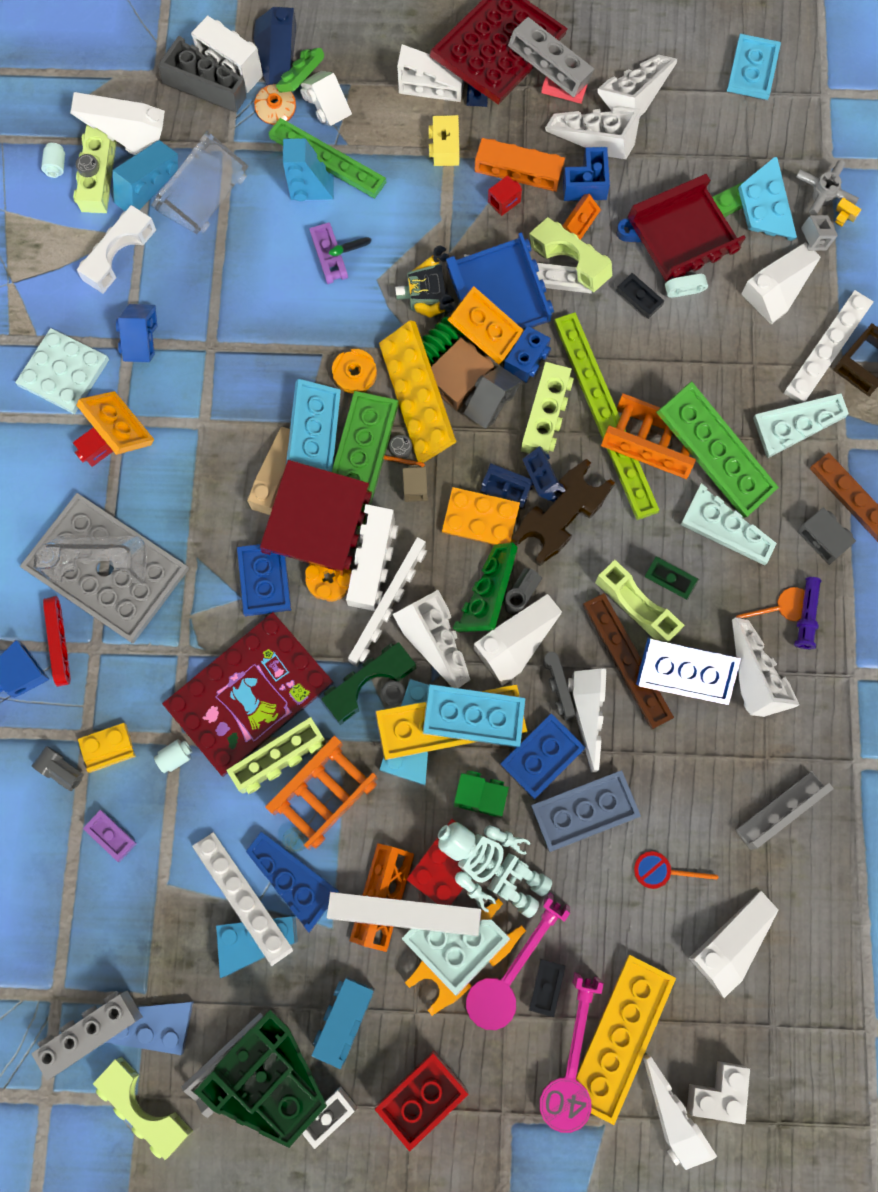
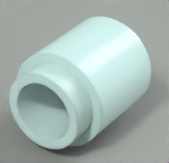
M48 143L43 149L41 169L47 176L56 178L64 173L65 152L60 144Z
M177 739L158 751V755L154 757V760L163 773L167 771L172 772L191 760L190 754L192 749L185 740L181 742Z

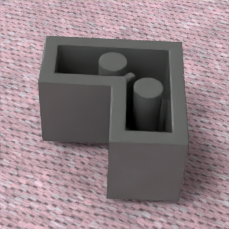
M501 366L495 370H490L484 376L481 375L475 384L477 388L475 393L471 394L465 403L467 408L464 415L485 429L495 423L504 404L513 399L522 380Z

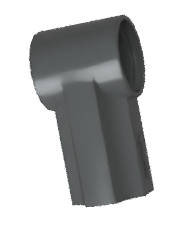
M524 568L512 589L507 593L505 610L510 615L515 616L525 609L526 604L542 580L538 572L531 568ZM516 598L522 604L515 606L510 603V600Z
M48 746L44 748L32 764L36 771L47 778L51 777L69 791L76 788L84 776L82 772L66 762L62 755Z

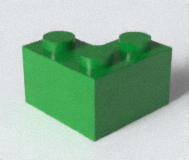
M467 770L466 774L461 773L454 807L502 818L509 787L504 786L505 782L496 779H490V782H485V779L481 778V773Z

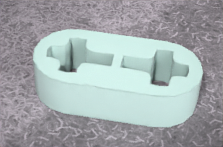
M704 274L678 277L665 283L667 296L671 298L700 293L708 288L707 279Z

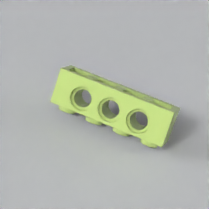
M86 125L85 133L82 134L83 151L79 153V157L84 154L93 155L99 164V171L92 177H83L77 171L76 180L78 185L77 190H74V202L78 204L81 212L107 213L117 141L108 139L107 134L98 128L93 129L89 125Z
M545 362L523 438L521 452L530 454L539 446L548 453L549 451L554 452L557 438H553L555 430L559 431L563 418H560L559 414L560 410L565 411L568 402V398L564 397L566 390L571 391L574 380L573 377H570L572 368ZM556 388L559 392L552 393L549 389ZM550 408L554 412L546 413L543 409ZM539 428H544L548 431V433L541 434L537 430Z

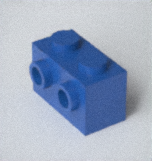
M527 326L506 358L504 369L527 383L531 376L534 378L540 369V361L542 359L546 360L550 354L551 347L549 345L551 338Z

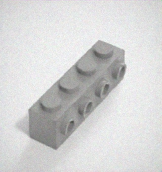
M117 991L113 992L103 999L105 1002L103 1006L97 1009L94 1005L81 1014L82 1020L76 1024L74 1020L68 1022L59 1029L61 1034L55 1038L51 1034L37 1043L39 1048L31 1054L46 1081L143 1017L128 991L121 994Z

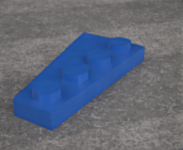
M261 831L246 852L270 881L277 893L287 903L294 915L304 925L308 933H310L328 909L330 892L340 893V891Z

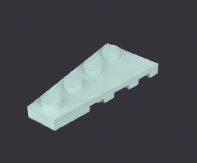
M837 394L755 414L753 419L768 459L844 419L849 413L842 394Z

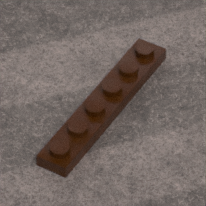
M605 593L583 604L585 611L651 730L672 720L674 716L659 690L636 685L642 659Z

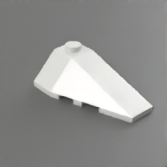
M657 55L640 63V68L636 70L628 69L624 71V76L618 79L615 76L608 79L598 88V94L611 111H613L614 107L640 109L641 116L645 113L673 70L677 59Z
M806 242L758 272L747 281L741 295L771 325L788 312L821 258L815 251H808V244Z
M439 590L393 614L404 636L452 688H459L470 681L463 654L456 647L455 639L458 638L456 631H452L448 620L451 618L450 611Z
M547 594L474 643L473 650L503 687L522 672L562 611Z
M759 891L689 957L690 961L723 998L743 981L778 912L776 906L762 891Z
M648 1054L644 1055L643 1060L663 1133L670 1147L667 1153L674 1164L677 1166L680 1163L687 1170L716 1158L717 1155L697 1124L687 1117L686 1108L678 1097L671 1092L670 1084L652 1057Z

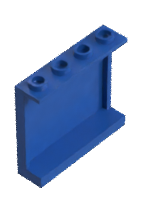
M522 232L519 233L518 239L458 260L455 259V256L446 259V266L459 303L474 286L523 330L527 326L533 328L550 322L551 313H554L551 301L546 300L544 295L546 292L543 279L539 280L537 272H539L538 264L535 259H531L529 253L532 251L528 238L524 239Z

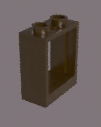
M873 323L870 324L833 370L869 397L878 387V378L852 360L851 357L865 341L878 349V327Z

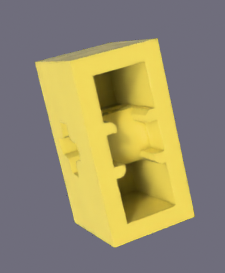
M458 115L433 116V125H429V139H433V144H429V157H434V166H458Z

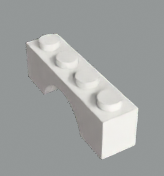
M132 205L124 211L115 225L107 230L104 238L93 247L88 257L80 262L77 272L81 279L104 294L116 279L112 270V260L115 254L121 248L128 245L143 246L156 231L152 218Z

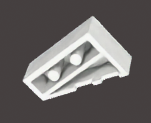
M402 44L397 65L399 94L461 102L464 87L463 79L431 58L430 54Z

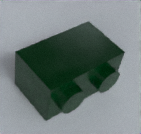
M658 556L655 557L645 575V578L686 600L689 599L699 581V578Z

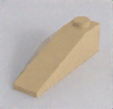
M280 428L254 481L247 500L252 510L268 515L271 514L286 467L290 429Z

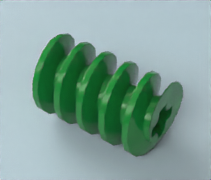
M444 316L441 319V323L438 322L435 325V329H430L428 334L422 337L430 366L434 364L432 358L436 360L441 358L438 352L442 354L447 352L444 346L451 348L453 346L451 340L454 342L459 340L457 334L464 336L461 331L447 320L449 317Z

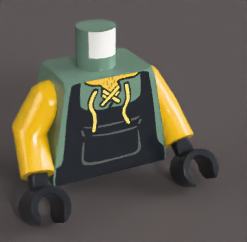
M441 245L434 249L432 256L407 273L408 285L395 287L397 300L410 299L411 310L429 318L454 310V307L449 304L454 302V299L450 295H445L442 264H439V261L446 262L449 255L443 253L446 251V248Z

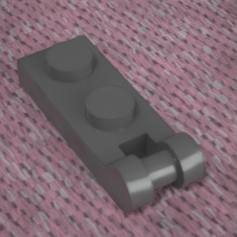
M548 652L545 655L543 666L550 670L552 678H549V685L551 691L556 692L558 701H555L558 715H563L564 720L572 719L576 714L559 656L555 652Z

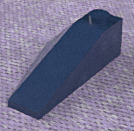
M272 7L255 20L253 39L258 49L266 86L277 84L282 79V74L293 67L297 27L294 8Z

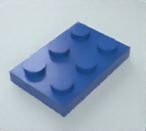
M261 544L237 547L243 614L245 617L292 610L286 556L272 552L271 555L262 553L260 549Z
M551 713L520 744V747H517L500 763V766L535 799L586 747Z

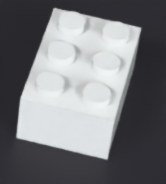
M207 15L191 33L194 44L199 48L200 53L205 56H211L214 58L215 63L220 66H226L244 78L246 93L263 77L257 47L252 42H247L241 38L237 32L230 31L224 27L220 21L214 20Z

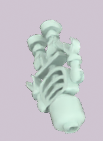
M454 822L449 826H443L438 833V847L447 856L455 861H459L458 866L464 872H458L455 876V881L468 891L467 895L470 898H475L477 905L482 910L489 912V909L484 907L483 899H489L492 904H496L494 898L482 892V887L478 883L474 884L471 879L483 883L495 874L487 889L506 901L511 900L513 905L518 908L517 911L527 918H531L537 912L539 901L531 895L516 892L517 887L513 884L516 879L520 881L525 879L526 883L532 886L530 888L539 896H544L551 889L552 880L542 873L539 874L536 871L529 870L527 864L508 853L504 862L500 865L503 859L502 846H511L514 851L520 854H527L526 851L520 850V846L517 843L521 844L524 842L530 845L531 843L521 837L515 838L511 832H502L499 828L491 825L484 829L486 837L479 834L475 836L472 831L458 822ZM508 875H512L510 880L507 881L506 878L508 877Z

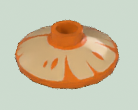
M276 84L268 85L262 88L256 95L254 101L255 112L267 124L275 125L280 118L289 121L295 113L296 100L291 91L280 93ZM274 99L278 100L276 103L271 102Z

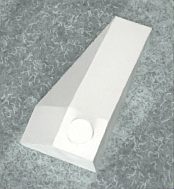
M77 92L73 93L70 110L72 115L93 129L98 128L108 135V139L116 140L126 147L125 150L134 155L159 140L165 112L144 103Z
M614 107L613 111L601 112L600 109H595L590 114H581L579 111L555 113L545 127V130L585 148L607 147L608 157L627 159L635 145L640 109Z
M736 617L732 619L736 657L741 659L738 673L741 695L744 699L746 710L750 715L765 717L799 706L790 683L786 677L781 679L774 666L777 663L774 658L771 659L764 653V643L750 621Z
M602 668L574 671L572 678H568L567 682L582 741L586 747L585 752L591 772L593 773L599 770L601 736H598V733L601 731L603 724V715L600 707H602L603 701H605L606 669Z

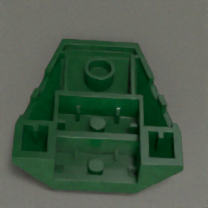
M271 1009L247 1031L194 1090V1093L213 1112L235 1120L236 1123L256 1130L259 1134L288 1148L327 1107L289 1027Z

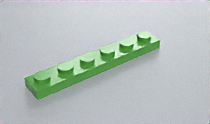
M282 118L276 122L268 133L270 139L282 146L283 139L306 138L317 153V159L325 164L327 172L374 199L387 183L384 176Z

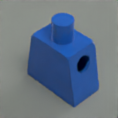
M19 641L13 642L0 655V693L5 691L8 695L15 698L49 680L26 646Z

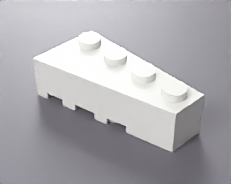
M366 504L364 513H366L367 524L361 525L360 543H362V546H358L356 549L355 565L357 567L352 569L346 601L348 606L375 611L376 606L379 605L383 598V591H380L382 582L386 583L388 569H385L387 560L391 561L393 547H390L392 539L397 537L398 526L395 525L394 510Z

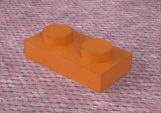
M590 194L582 196L562 225L568 232L576 234L580 240L601 211Z

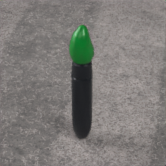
M364 237L334 246L329 251V254L331 256H339L342 253L369 245L372 239Z

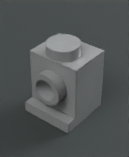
M810 215L801 227L809 243L808 251H826L838 236L828 215Z

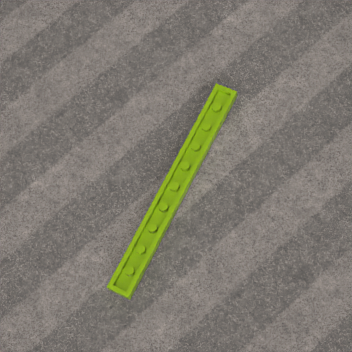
M576 312L556 318L554 324L602 439H604L608 426L616 428L620 416ZM607 449L636 520L657 514L659 507L639 461Z

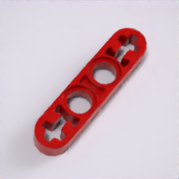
M57 596L44 598L43 607L53 680L57 687L69 685L71 683L61 604Z

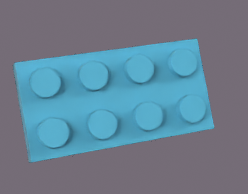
M298 379L295 382L286 464L288 460L332 472L340 389Z
M430 684L428 686L422 734L520 747L525 698Z

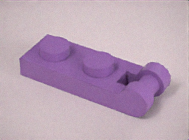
M330 222L309 228L326 283H334L333 280L340 278L342 280L347 279L348 274L342 256H331L329 254V251L338 245ZM330 267H338V270L330 271Z

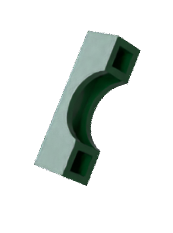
M399 642L395 645L393 643L387 645L381 651L382 654L379 657L368 659L363 663V668L360 671L349 673L343 678L344 682L337 688L332 686L324 692L322 701L340 725L359 712L358 695L361 688L368 681L374 678L385 677L399 682L417 669L416 663Z

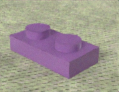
M99 810L83 828L117 862H121L137 844L102 810Z

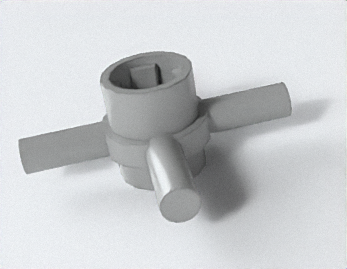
M838 160L832 172H826L819 178L801 169L798 172L796 178L814 186L812 194L814 203L809 210L811 215H817L822 206L830 204L836 197L839 199L845 198L854 205L857 203L858 197L841 189L842 182L839 175L846 164L843 160Z

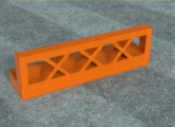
M377 843L362 896L402 900L414 853ZM399 854L405 856L402 867L397 870L395 864ZM395 879L397 886L395 891L390 894L388 888L390 882ZM355 922L349 941L364 947L387 952L394 927ZM381 929L383 935L380 945L373 943L375 934Z

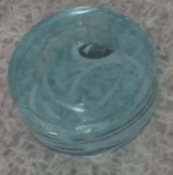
M298 828L288 829L282 838L284 848L292 853L303 851L305 849L304 844L308 841V838Z

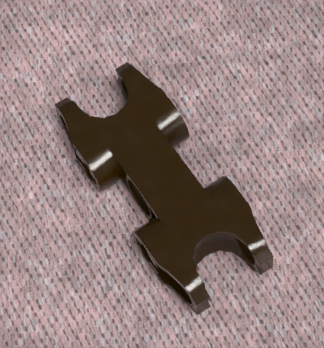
M585 459L569 470L561 478L559 483L564 486L565 492L557 491L561 496L546 512L538 506L534 507L524 518L519 529L511 539V542L515 545L520 544L528 537L539 539L543 544V549L535 561L539 566L557 555L570 541L572 535L565 530L568 525L581 512L590 519L602 507L604 500L615 485L612 479L607 480L599 487L588 485L584 480V475L591 464L588 459Z

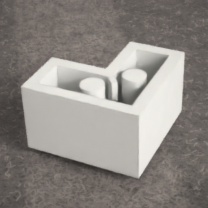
M320 71L300 84L302 87L300 91L304 100L316 105V115L324 125L332 126L352 115L333 72Z
M717 1061L715 1088L689 1084L687 1112L692 1116L745 1124L750 1069L743 1065Z
M341 1086L325 1100L327 1107L302 1133L314 1149L349 1118L357 1108Z

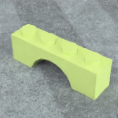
M547 217L529 233L531 248L546 259L557 255H566L574 258L578 262L576 267L578 282L592 292H595L612 277L611 260L606 255L598 253L590 244L581 241L576 234L565 230L560 223L554 222Z
M616 560L598 575L595 583L653 639L670 642L685 626L668 609L661 608L649 600L637 587L632 575Z
M123 1057L117 1058L93 1083L97 1088L96 1093L102 1100H108L115 1107L113 1110L120 1119H126L133 1126L131 1129L138 1138H144L151 1145L150 1150L156 1157H162L166 1160L193 1130L176 1112L164 1117H155L143 1111L135 1095L139 1074Z

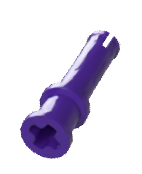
M817 577L806 578L802 616L797 622V627L799 628L798 637L794 641V646L797 648L808 650L816 648L814 640L815 632L819 629L816 615L821 579Z

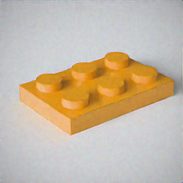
M474 286L447 319L498 364L504 360L524 331Z
M115 391L78 400L76 406L116 455L152 445L154 438Z
M452 487L442 533L492 545L511 543L520 502Z

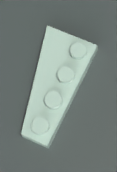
M701 483L681 525L760 564L766 565L777 543L756 526L750 525L742 518L741 514L736 510H731L724 504L721 498L715 497Z

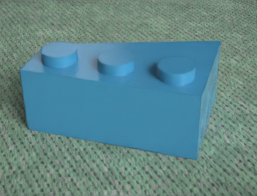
M306 138L283 139V166L291 200L334 199V176L328 173L325 164L317 159V153Z
M158 140L113 170L114 203L124 211L131 205L140 210L178 171V153Z
M296 916L273 919L290 945L298 942ZM243 923L216 926L220 978L226 977L265 958Z
M348 977L345 978L344 982L339 981L334 992V996L337 999L334 1006L329 1005L323 1020L326 1021V1024L322 1031H318L314 1039L313 1045L315 1049L311 1055L312 1057L341 1069L375 989Z

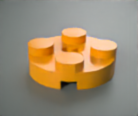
M351 349V352H346L345 354L342 352L335 358L332 365L334 383L347 393L354 394V391L365 393L367 389L372 387L377 377L374 359L364 350ZM355 367H358L359 374L351 375L349 370H354Z
M310 564L306 568V585L315 598L333 602L343 598L348 593L352 574L350 568L349 570H344L343 576L339 575L338 571ZM326 573L335 575L332 583L322 581Z

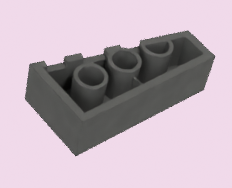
M181 36L176 38L158 64L163 84L237 112L247 98L244 78L226 66L218 65L215 63L214 58L209 55H203L199 52V48L193 44L191 46L188 45Z

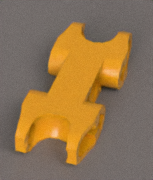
M499 898L495 901L496 904H490L485 907L489 909V912L481 910L480 920H492L496 911L503 905ZM522 925L511 933L506 934L510 941L489 961L492 967L511 952L516 942L526 932ZM421 961L415 972L405 982L409 988L423 979H432L437 983L440 989L439 996L427 1010L432 1016L446 1006L456 1002L471 988V984L468 983L455 996L423 961Z

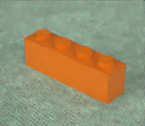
M482 138L475 158V172L501 179L509 175L513 181L516 180L518 183L557 192L565 158L557 154L543 153L536 149H527L515 144H506L494 139Z

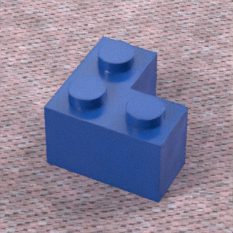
M586 147L583 167H565L563 177L564 201H580L584 194H590L594 200H607L610 187L607 147Z
M129 304L116 319V330L120 332L118 350L122 354L123 361L150 362L154 357L153 332L158 327L156 305Z

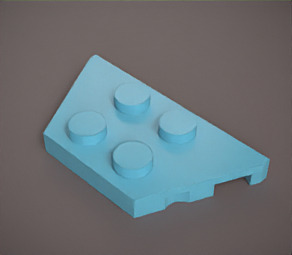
M774 157L742 183L738 190L748 230L764 232L770 236L779 235L787 237L789 241H793L797 238L778 158Z

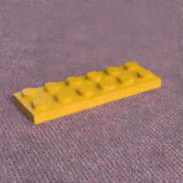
M409 320L379 342V346L417 461L424 463L455 444L456 439L415 321Z
M517 685L480 691L520 697ZM426 702L375 712L384 760L475 743L476 741L422 734ZM523 716L522 733H525L527 728Z
M631 955L627 956L576 1075V1080L587 1089L590 1096L591 1114L612 1125H615L676 980L675 977Z

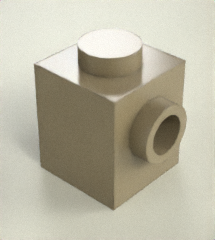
M411 465L408 468H403L405 502L428 501L426 467Z

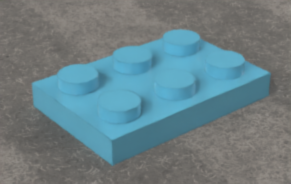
M740 34L727 92L768 100L781 42Z

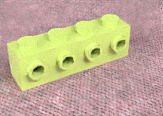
M310 717L226 771L239 792L251 794L261 787L260 783L266 779L272 781L282 774L281 770L285 767L290 766L292 768L303 761L301 757L310 752L312 755L324 747L322 744L326 740Z

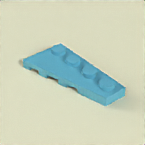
M410 679L401 706L426 702L429 685ZM428 752L384 760L383 757L379 770L426 786Z

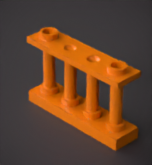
M622 393L617 406V411L622 414L616 428L608 426L601 446L687 479L696 459L689 457L690 453L684 445L680 453L667 448L673 432L656 413L660 407ZM630 416L643 421L637 436L625 432ZM651 425L665 429L659 445L646 440Z
M335 735L265 806L273 815L277 813L280 815L284 814L309 839L304 844L309 850L312 847L318 848L326 839L323 835L364 792L368 795L377 785L375 781L378 778L374 773L367 778L342 754L340 748L343 744ZM330 759L332 761L335 760L360 784L351 796L324 771V765ZM312 777L318 778L343 802L334 814L307 789L308 785L306 783ZM295 795L301 796L326 820L316 832L290 807L291 803L289 801Z

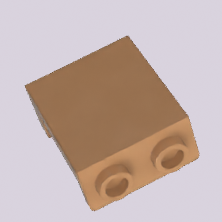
M460 338L431 366L441 398L458 411L463 406V400L476 388L475 384L481 375H486L490 370H494V365L490 358L478 353L476 347L471 342H466Z

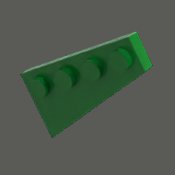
M514 543L494 545L481 570L484 572L482 578L475 582L472 588L474 594L470 602H465L461 610L464 614L460 622L456 621L453 629L457 632L495 630L518 549Z

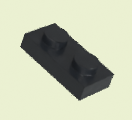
M633 273L617 286L616 291L647 319L664 304V300Z
M540 959L529 1011L551 1017L555 1016L565 965Z

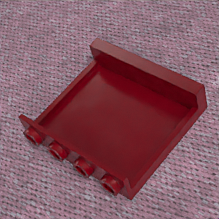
M707 174L633 205L628 214V220L665 281L683 277L686 272L691 270L695 272L708 262L715 263L728 253L730 255L735 254L741 249V244L746 238L745 235L736 237L710 195L707 186L711 180Z
M288 460L260 545L261 552L271 555L272 552L339 572V575L343 576L344 570H349L353 557L349 556L351 547L356 548L358 542L357 527L361 526L365 519L366 513L362 512L364 504L369 505L372 491H369V483Z

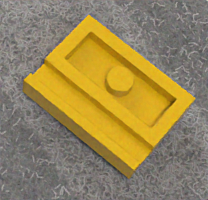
M125 723L78 739L81 753L86 763V770L89 773L136 757Z

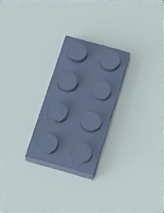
M622 770L531 805L549 852L641 817Z

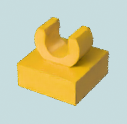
M842 198L836 208V211L840 214L837 216L835 223L842 227L847 219L854 222L859 216L861 209L845 198Z

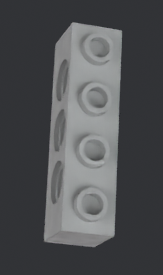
M527 17L513 30L508 47L572 97H575L588 84L594 68L532 19Z

